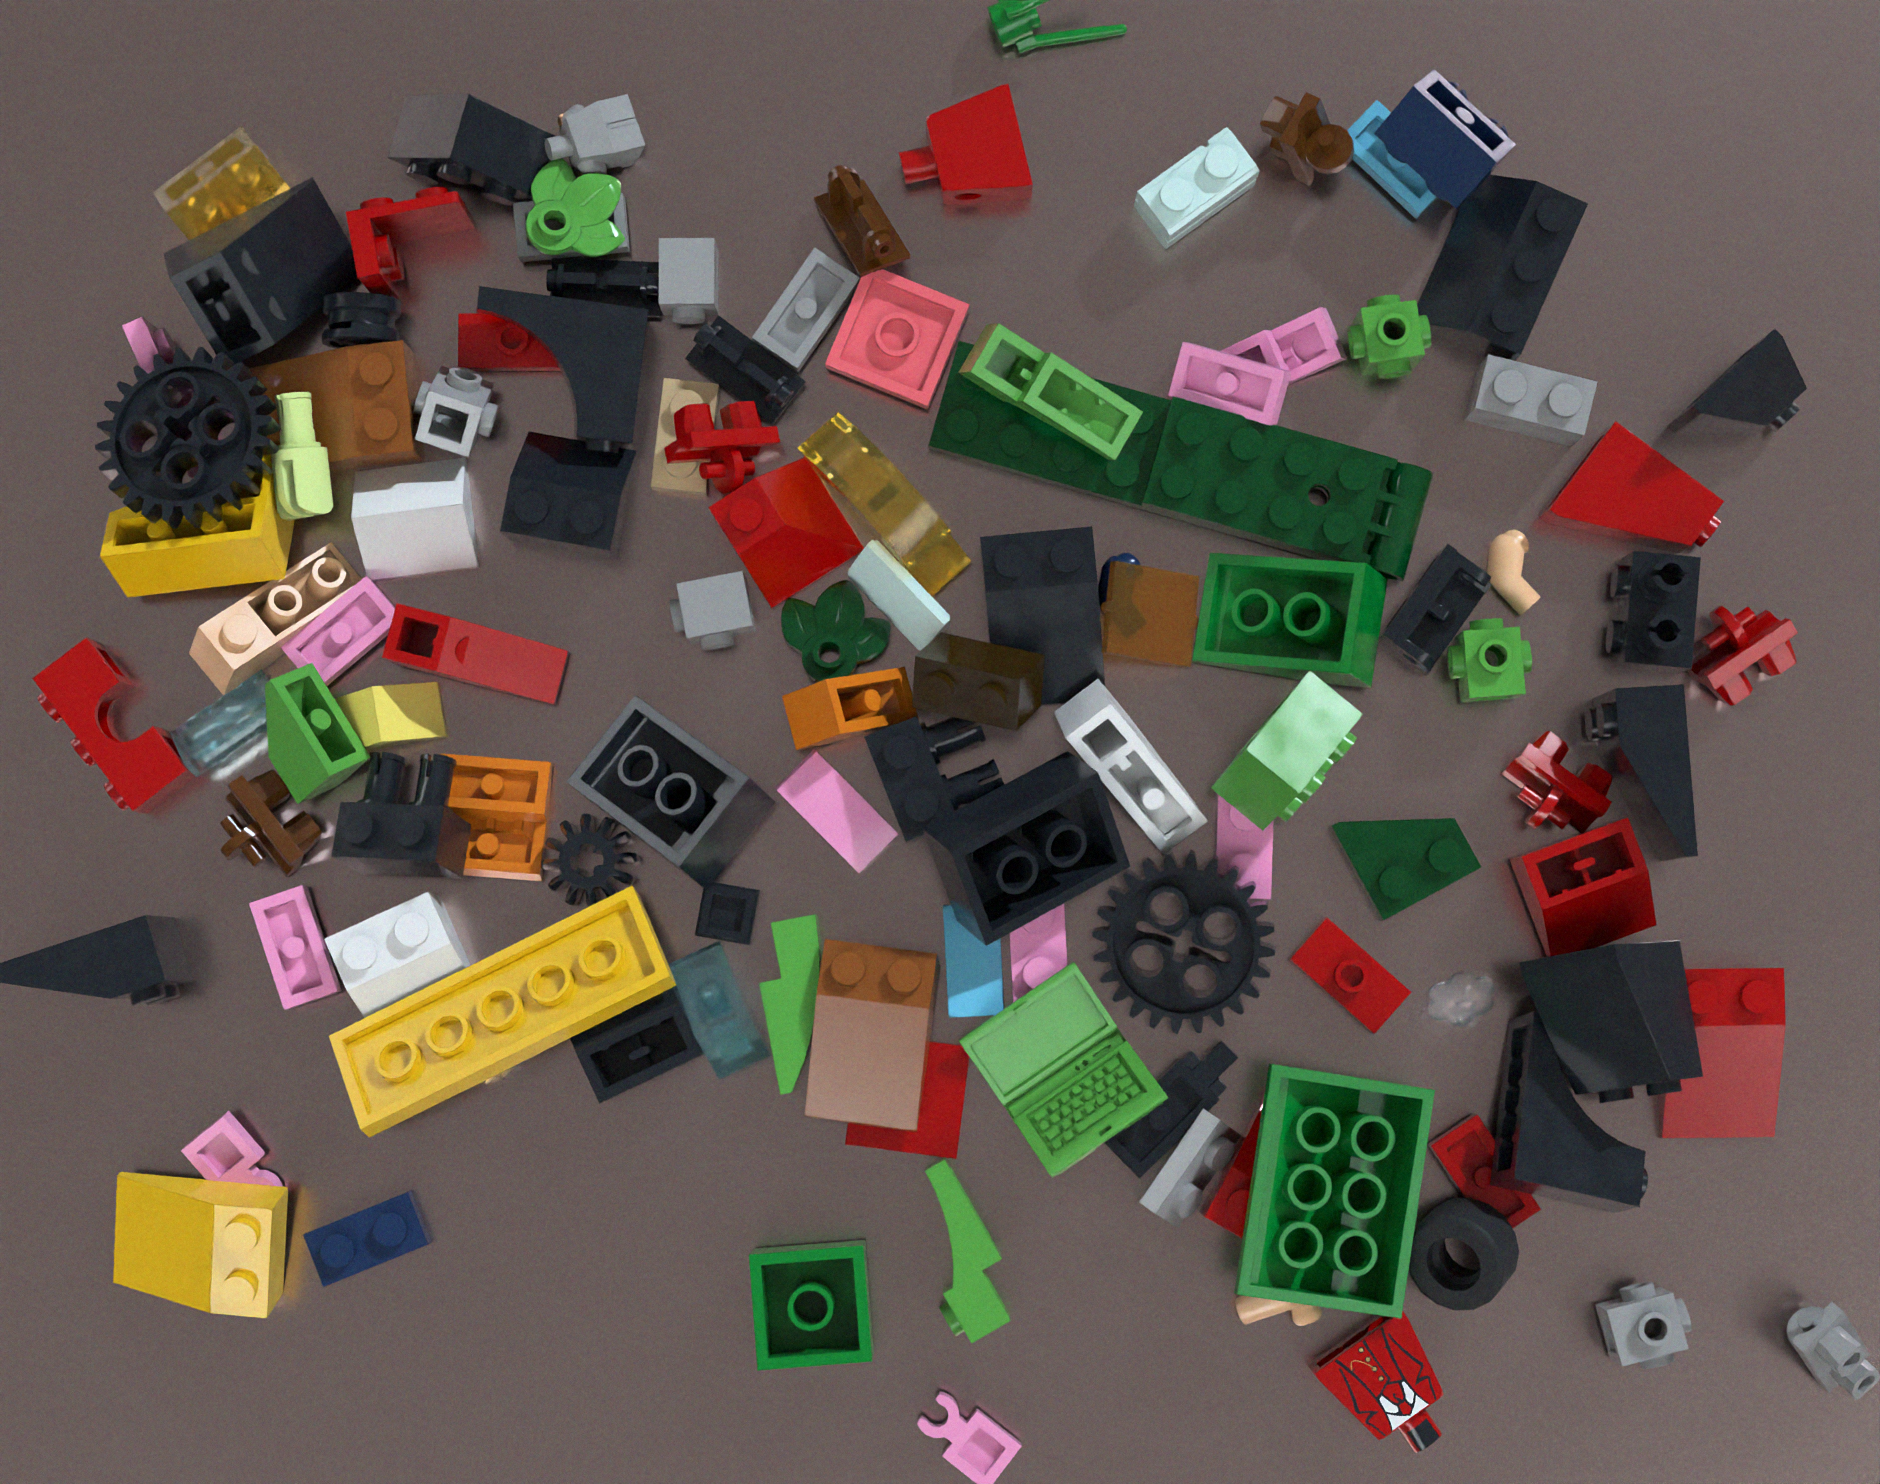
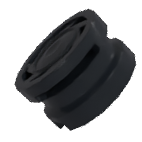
M339 292L323 297V314L328 316L329 328L323 330L322 344L337 349L353 345L400 341L399 330L395 328V320L401 317V301L399 299L367 292Z

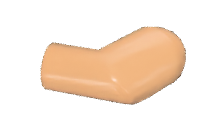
M1240 1296L1235 1300L1238 1315L1245 1325L1289 1310L1292 1313L1293 1322L1298 1326L1313 1323L1322 1316V1309L1318 1306L1249 1296Z

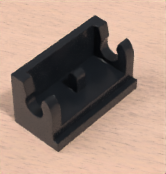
M1447 544L1439 551L1380 634L1378 642L1425 676L1428 675L1478 602L1492 585L1489 583L1491 576L1457 552L1451 545Z

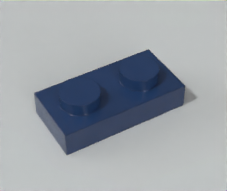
M412 1190L303 1234L323 1287L432 1243Z

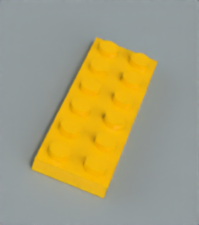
M632 885L329 1035L360 1130L370 1138L677 984L641 897Z

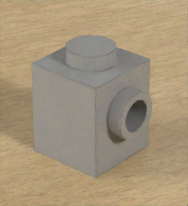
M743 571L676 583L679 598L669 600L673 625L676 633L685 631L686 638L691 644L701 643L703 651L721 649L735 644L733 636L756 632L747 579Z

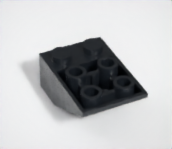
M313 177L163 253L171 282L215 354L217 355L220 351L224 352L234 362V365L276 344L323 307L324 296L342 292L358 279L352 245Z
M677 985L570 1038L599 1104L708 1053Z

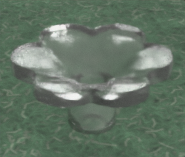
M1462 971L1452 975L1448 982L1435 984L1429 991V997L1432 1001L1428 1005L1430 1017L1435 1021L1447 1020L1451 1025L1462 1028L1476 1026L1480 1021V1015L1488 1013L1494 1006L1491 995L1495 987L1492 979L1487 976L1475 978L1471 972Z

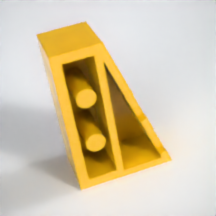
M271 454L263 455L262 461L272 469ZM273 471L271 475L255 473L252 480L257 484L260 492L254 494L243 489L238 494L243 505L240 511L229 502L223 504V520L220 522L214 519L207 511L203 512L200 528H195L184 516L178 528L175 529L163 520V517L154 524L141 514L142 510L134 513L127 506L110 512L100 558L127 598L285 579L295 520L288 521L282 519L277 513Z

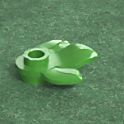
M562 158L546 164L535 176L531 185L534 207L528 213L525 224L526 235L531 244L537 250L547 255H560L569 250H574L588 257H599L617 249L625 241V237L621 230L608 219L619 203L621 194L620 181L603 173L583 174L576 179L571 167ZM555 220L562 223L564 227L560 230H551L545 226L544 222Z

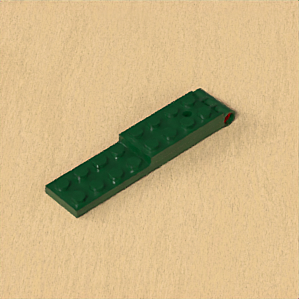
M958 342L929 441V450L1315 559L1367 563L1388 580L1404 581L1433 478L1431 471L1416 465L1398 462V459L1278 425H1266L1246 419L1239 414L1173 396L1172 400L1094 379L1143 411L1116 460H1107L1062 431L1009 402H1003L958 373L974 346L970 343ZM1313 489L1322 490L1327 496V503L1322 506L1314 505L1309 500V491Z

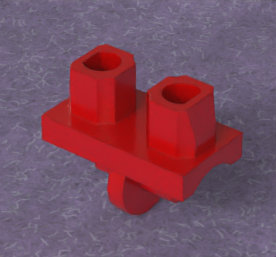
M739 401L728 404L720 409L723 429L714 430L710 406L707 403L685 405L674 413L677 440L664 447L667 464L702 462L699 466L701 478L712 479L713 485L722 494L732 493L742 486L744 476L754 475L755 464L749 458L758 456L762 446L780 443L777 426L762 427L755 401Z
M1718 606L1709 614L1715 629L1701 637L1707 650L1692 660V669L1687 670L1691 679L1708 686L1721 702L1730 706L1736 705L1751 695L1753 690L1743 672L1750 665L1757 661L1762 672L1772 677L1783 673L1797 663L1789 639L1798 634L1790 619L1784 618L1781 621L1767 610L1756 616L1749 607H1746L1733 615L1725 607Z
M1546 731L1533 744L1529 742L1508 762L1501 774L1521 788L1516 797L1532 808L1525 820V823L1535 830L1545 819H1548L1562 830L1570 823L1581 832H1584L1598 817L1604 816L1612 804V801L1606 798L1613 777L1597 764H1585L1576 776L1564 768L1560 763L1569 751V748L1565 741L1551 731Z

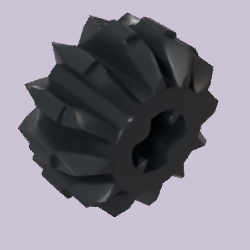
M589 813L582 814L580 819L581 833H578L575 827L565 820L560 823V829L568 840L562 843L557 839L547 838L545 845L549 849L559 851L560 854L559 859L543 860L542 869L550 871L560 869L561 874L553 878L548 884L551 891H559L571 883L565 899L567 904L575 906L580 900L584 889L588 907L600 902L599 889L603 890L607 898L618 893L619 891L612 884L615 879L627 885L634 883L635 877L620 871L621 864L637 863L639 860L638 854L633 852L619 853V849L628 844L632 839V836L627 831L618 833L609 840L615 825L613 819L605 817L595 833L592 815ZM596 846L593 853L603 855V865L594 867V876L585 877L588 871L578 868L577 859L586 856L587 847Z

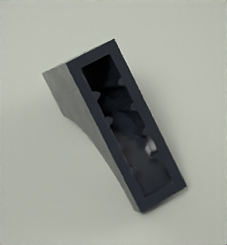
M479 286L476 312L491 315L518 326L537 340L558 365L571 395L574 411V437L586 439L585 449L618 454L619 443L632 444L648 309Z
M1533 1011L1510 1020L1490 1185L1611 1213L1640 1207L1641 1199L1648 1185V1174L1644 1168L1646 1151L1627 1145L1606 1133L1591 1120L1576 1102L1562 1075L1557 1053L1538 1012Z

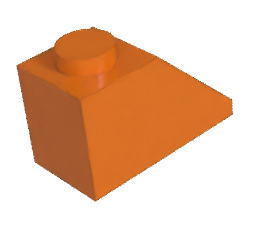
M905 667L825 679L782 696L796 750L841 742L878 732L916 716L918 718L916 708H912L913 695Z

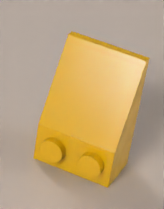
M120 1172L117 1175L113 1283L208 1313L268 1318L283 1295L288 1187Z

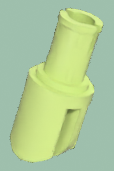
M291 392L275 395L277 416L281 426L279 433L281 445H278L279 450L277 453L271 454L277 513L282 519L288 521L325 514L333 508L327 447H321V442H316L312 396L310 392Z

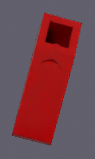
M396 603L382 658L395 665L555 705L569 651L454 617Z

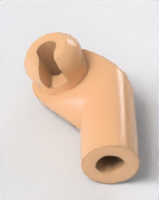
M1508 530L1496 536L1489 547L1487 574L1491 576L1489 583L1521 616L1541 596L1521 576L1524 553L1529 550L1528 539L1518 530Z

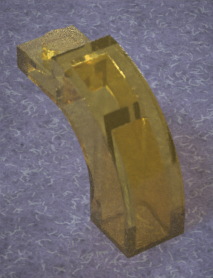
M839 412L797 448L824 483L860 516L898 562L931 596L937 593L971 562L970 558L950 534L951 530L914 486L855 425Z

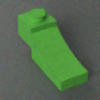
M999 323L987 324L958 372L1003 402H1009L1041 419L1107 460H1116L1143 411L1052 352L1044 353Z
M943 1157L925 1168V1172L936 1192L944 1213L953 1258V1283L943 1288V1295L947 1302L939 1306V1309L953 1334L957 1336L965 1332L972 1344L1011 1321L1010 1313L984 1270L1001 1260L1002 1256L947 1159Z

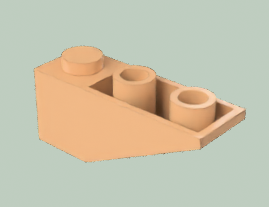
M331 542L288 569L285 579L269 581L200 625L189 654L224 696L267 668L285 652L280 647L357 584L361 577Z

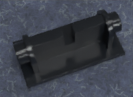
M552 258V269L547 270L546 277L547 291H550V296L648 309L647 317L660 318L659 262Z
M719 315L711 326L705 323L699 329L693 339L697 344L685 358L739 401H755L759 416L772 426L806 383L804 379Z

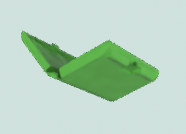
M1074 961L958 1040L1052 1178L1061 1175L1094 1152L1101 1144L1123 1129L1129 1128L1168 1099L1166 1093L1117 1028V1025Z

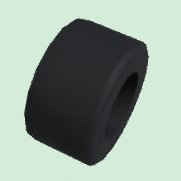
M1473 1198L1449 1199L1436 1206L1415 1229L1409 1264L1410 1276L1420 1292L1435 1304L1454 1311L1475 1310L1491 1302L1516 1271L1519 1257L1516 1233L1505 1216L1490 1204ZM1455 1238L1464 1241L1473 1248L1479 1258L1481 1268L1479 1270H1471L1455 1262L1447 1251L1445 1239Z

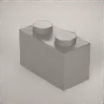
M1488 354L1477 367L1464 420L1572 447L1585 436L1597 381Z

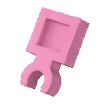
M229 1110L188 1142L181 1150L206 1180L283 1187L280 1179L274 1173L257 1168L255 1163L262 1158L265 1152Z
M939 1391L935 1396V1400L947 1409V1419L941 1424H934L928 1418L921 1415L917 1419L919 1428L930 1437H945L950 1443L942 1452V1457L976 1484H993L1022 1447L1021 1442L978 1408L975 1409L966 1421L959 1415V1407L954 1398L945 1392Z

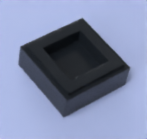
M713 882L707 890L703 888L695 936L751 945L761 891Z

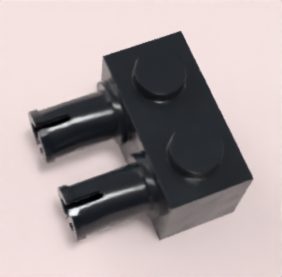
M1632 551L1622 558L1621 565L1615 564L1611 576L1610 592L1612 598H1618L1617 620H1610L1606 634L1607 653H1614L1613 668L1680 674L1692 669L1701 557Z
M916 716L864 737L907 845L925 838L922 828L1004 785L1002 777L983 785L978 784L999 774L994 759L948 779L946 774L940 775L936 765L941 763L940 757L975 743L986 741L981 725L962 733L958 732V730L978 722L950 717L926 726L925 722L919 723Z
M371 752L369 754L371 758L368 759L369 767L363 799L357 802L340 803L331 856L360 874L463 879L471 824L453 813V810L448 807L453 772L457 761L440 754H434L433 760H431L430 754H422L419 760L420 769L415 799L413 802L405 805L397 804L402 770L406 759L400 755L382 752V758H380L379 752Z

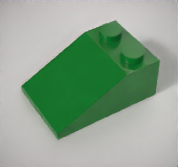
M1209 553L1192 660L1201 664L1301 680L1311 671L1326 684L1371 688L1388 579L1367 563Z

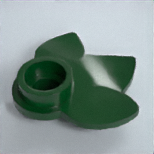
M842 580L832 584L818 597L815 605L796 598H788L782 608L781 627L784 640L790 647L802 654L804 671L815 682L852 675L857 664L878 658L887 647L891 630L890 622L882 618H865L862 595L851 581ZM833 649L840 656L836 661L828 663L822 661L819 655L824 650Z

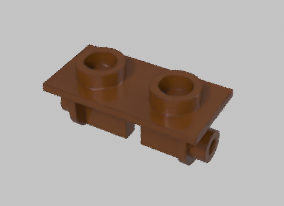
M845 165L834 167L828 174V192L814 197V202L858 275L862 277L910 259L909 251L865 180H860L857 172L854 169L847 168Z

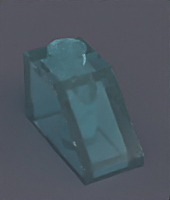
M720 941L714 942L669 964L694 1036L719 1080L770 1056L756 1017Z

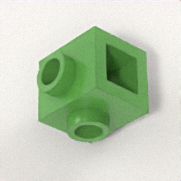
M1384 295L1367 300V307L1360 308L1353 320V325L1347 328L1350 355L1352 359L1358 358L1361 375L1378 373L1380 379L1408 375L1412 373L1411 368H1415L1424 357V349L1431 347V331L1427 315L1418 314L1416 300L1401 302L1399 295ZM1398 326L1400 339L1392 340L1386 337L1383 328Z
M1501 618L1470 621V630L1462 631L1455 636V645L1448 646L1447 651L1450 678L1458 679L1460 703L1517 699L1525 695L1524 674L1531 673L1532 654L1529 641L1521 640L1520 627L1504 628L1503 619ZM1485 653H1488L1493 658L1494 666L1487 663Z

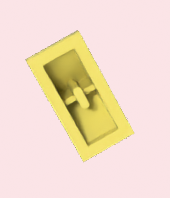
M438 682L371 686L335 699L367 751L448 737Z

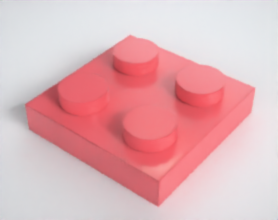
M884 269L862 276L828 355L825 367L928 410L970 309V304Z

